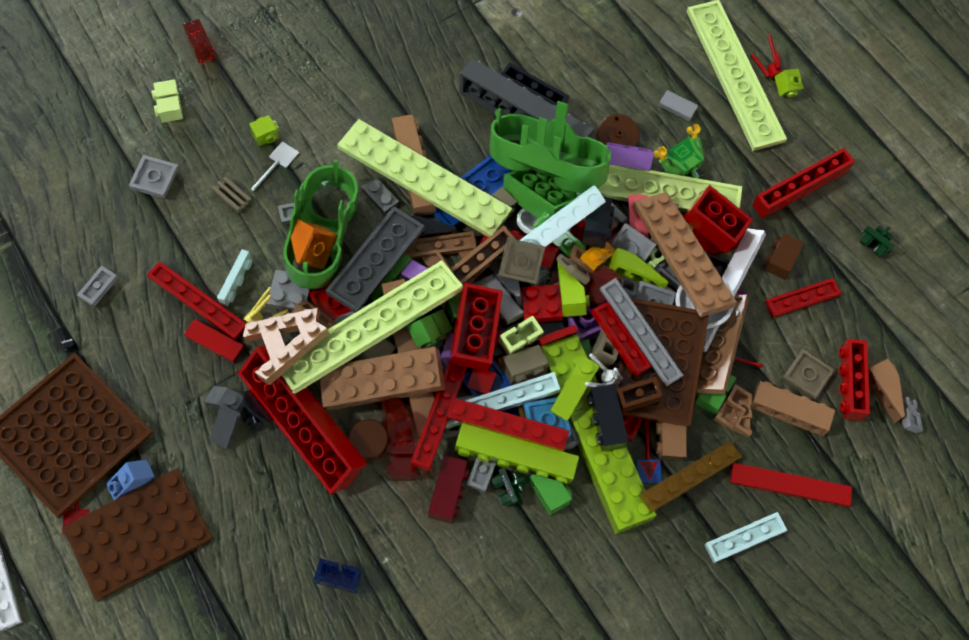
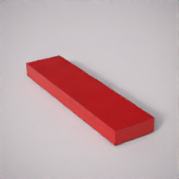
M834 278L766 299L765 304L772 318L839 297L842 293Z
M608 302L591 311V314L635 377L652 367Z

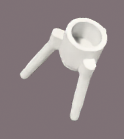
M591 353L589 355L591 359L600 365L599 367L603 370V383L586 382L585 386L600 387L615 384L617 387L621 380H623L618 369L614 368L613 371L606 368Z

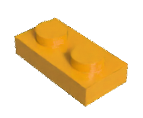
M606 241L605 248L591 247L582 254L580 259L595 271L608 261L616 250Z

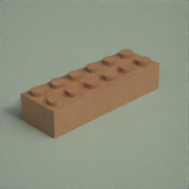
M436 347L345 363L320 378L323 407L330 411L445 390L441 355Z

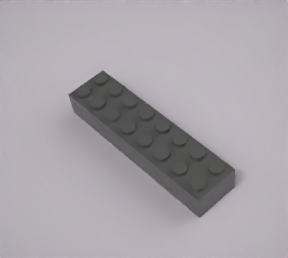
M472 58L460 72L459 93L494 114L500 108L502 109L501 116L522 114L538 120L541 117L547 119V122L555 119L556 105L550 104L541 96H536L527 88L519 86L513 80L500 75L499 72L488 68L480 61ZM567 114L566 124L572 127L577 136L592 137L593 128L589 124L579 121L572 114Z

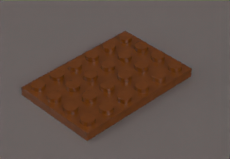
M631 298L684 376L666 387L653 367L635 377L622 357H620L618 371L623 380L616 387V390L656 377L662 393V400L660 402L625 413L622 412V415L690 427L709 315L700 317L696 309Z
M178 468L62 527L93 597L97 602L213 540Z

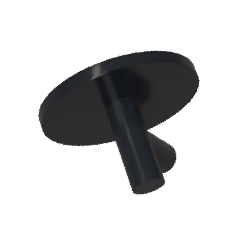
M250 390L245 391L242 395V400L249 412L243 418V422L246 424L252 422L253 428H259L261 426L259 419L266 422L273 421Z

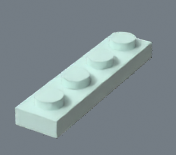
M776 512L709 541L704 545L713 563H716L785 533L787 529L779 513Z

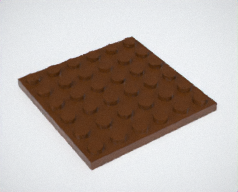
M73 353L0 415V458L59 519L154 433Z

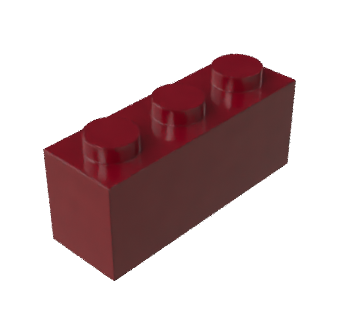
M443 456L428 511V518L452 524L453 518L457 519L460 509L457 506L458 498H463L465 487H462L463 480L468 479L470 468H467L466 460Z

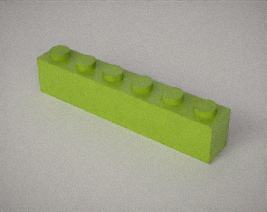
M464 423L461 425L454 450L458 451V454L461 456L469 457L472 455L482 462L494 461L500 467L508 468L510 466L517 468L516 470L520 473L527 474L531 472L538 476L561 481L563 485L571 484L579 459V456Z

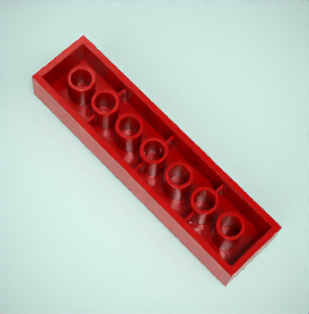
M265 345L256 347L237 374L328 492L332 495L346 489L368 463L308 387L294 394L282 375L270 385L258 378L255 372L264 363L268 362L270 357Z

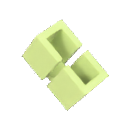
M175 79L154 83L152 97L157 102V105L154 106L156 116H160L162 123L183 119L182 107L179 104L181 103L179 89Z
M531 316L518 324L517 329L513 327L501 334L498 342L505 353L510 355L523 350L525 345L528 347L538 341L544 331L534 316Z

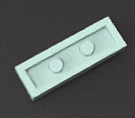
M241 250L219 292L217 299L221 306L227 308L229 303L234 301L235 291L238 286L242 285L244 274L252 265L249 251Z

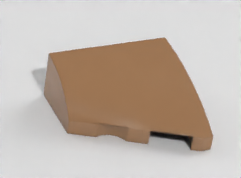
M735 384L728 392L713 420L747 437L751 436L752 394Z

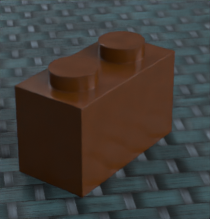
M783 233L780 239L776 238L772 246L775 250L773 254L769 252L765 263H767L765 271L785 280L804 242Z
M656 377L617 389L623 413L662 400V393Z

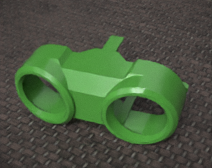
M557 101L555 119L549 122L541 117L538 120L522 114L501 116L502 109L499 108L495 111L496 119L491 124L489 151L492 158L499 165L512 171L534 170L553 177L554 183L568 192L584 193L593 185L597 189L604 185L608 178L611 152L600 141L589 137L577 136L572 127L566 124L568 104Z
M334 159L333 165L321 166L311 171L305 178L304 183H301L299 189L300 196L297 189L294 194L295 206L291 215L290 228L283 251L285 270L293 283L307 289L326 287L340 273L341 248L347 226L354 218L358 209L357 181L350 171L338 166V160ZM328 186L339 187L349 195L350 202L347 203L344 212L343 200L340 201L337 219L320 217L313 210L312 198L321 188ZM298 220L323 226L338 234L330 253L333 264L326 270L318 273H309L308 262L303 263L304 272L293 267L295 254L291 235Z

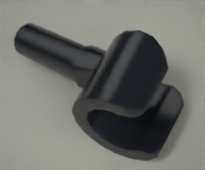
M58 328L57 331L65 351L75 350L74 339L67 340L63 329Z

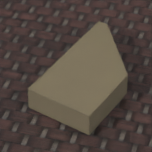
M563 254L558 255L556 260L570 275L585 285L590 281L588 271Z

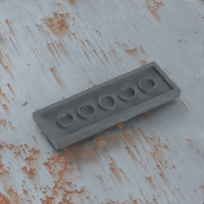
M394 206L325 290L326 294L355 313L361 310L424 231L425 226Z

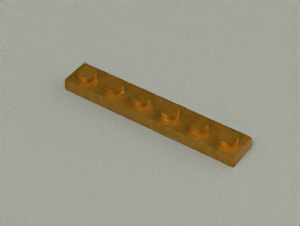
M729 441L646 490L640 495V498L652 513L735 463L742 456L732 442Z

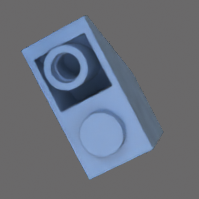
M147 459L126 462L106 485L113 500H116L149 483L155 476Z

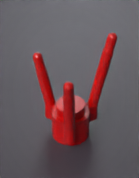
M768 35L774 62L768 65V70H766L754 54H751V57L764 72L765 77H770L774 81V76L783 70L779 53L775 51L772 36Z

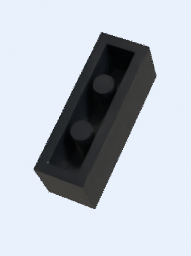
M603 197L606 202L586 216L582 245L605 248L606 241L610 242L612 230L608 229L612 228L615 208L611 206L612 198Z
M615 384L591 388L589 395H587V403L589 407H592L593 411L591 421L592 425L596 426L597 434H595L597 445L601 447V451L625 448L628 444V437Z

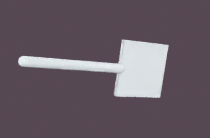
M282 141L269 156L275 163L252 187V191L256 190L278 164L287 168L299 155V152Z

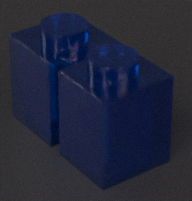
M320 558L314 577L316 584L357 594L362 577L360 568L342 564L341 569L343 572H340L339 563Z

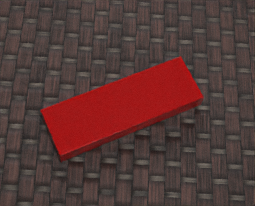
M196 319L193 320L184 333L186 338L232 363H235L244 349V345Z

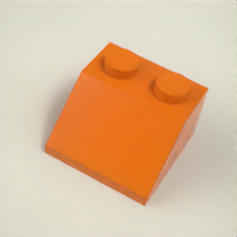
M298 220L291 235L296 262L302 265L304 262H308V266L324 269L338 234L323 226Z

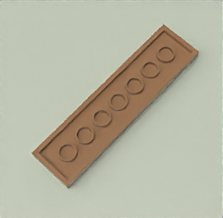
M664 192L635 200L633 202L634 209L699 316L704 317L735 307L737 301L669 194Z

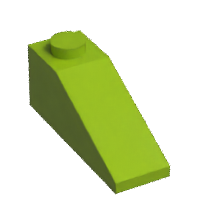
M617 248L609 259L608 276L619 279L623 275L636 282L643 281L664 289L668 285V281L633 253Z
M557 261L563 317L586 315V307H590L589 295H585L584 287L581 283L570 275Z
M582 355L550 412L568 422L589 387L585 386V383L592 382L600 365Z

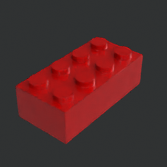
M464 283L459 297L449 364L488 371L493 360L502 290Z

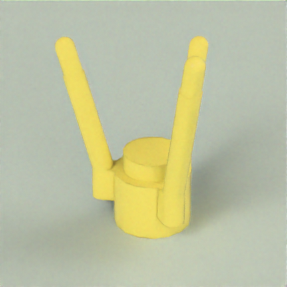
M271 287L264 292L252 310L243 318L246 323L259 321L264 318L259 311L271 299V295H268ZM285 309L272 317L282 316L288 313L289 310Z

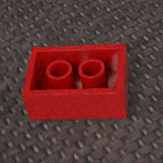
M711 185L698 196L683 217L689 225L724 253H727L737 244L753 221L751 217Z

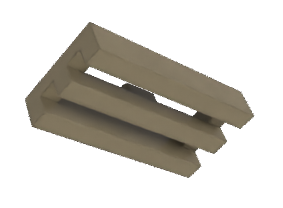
M226 176L222 182L219 181L217 183V186L212 187L213 192L237 213L241 212L252 202L251 198ZM227 184L233 191H235L240 197H242L245 200V202L241 200L235 193H233L225 185ZM223 189V190H224L226 193H228L234 200H236V201L240 204V206H237L231 199H229V198H228L223 192H221L220 190Z

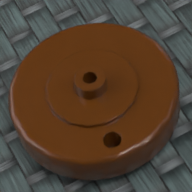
M613 114L606 117L597 128L596 139L605 145L608 142L637 147L640 133L638 126L630 117L623 114Z

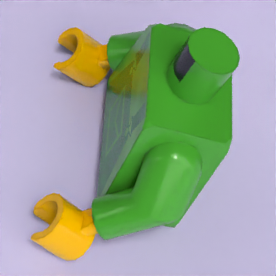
M698 124L693 125L694 132L691 126L687 128V133L692 135L691 138L687 137L668 151L664 146L658 147V150L654 151V157L660 158L659 162L665 173L686 177L691 175L693 178L698 179L705 175L700 169L704 162V152L700 136L697 135L701 130Z

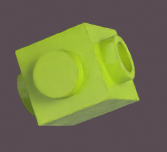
M799 69L784 70L774 76L779 96L794 97L798 95L797 92L804 89Z
M269 115L249 123L251 133L259 147L272 143L279 138L277 132L279 131L278 124L275 120L272 121Z

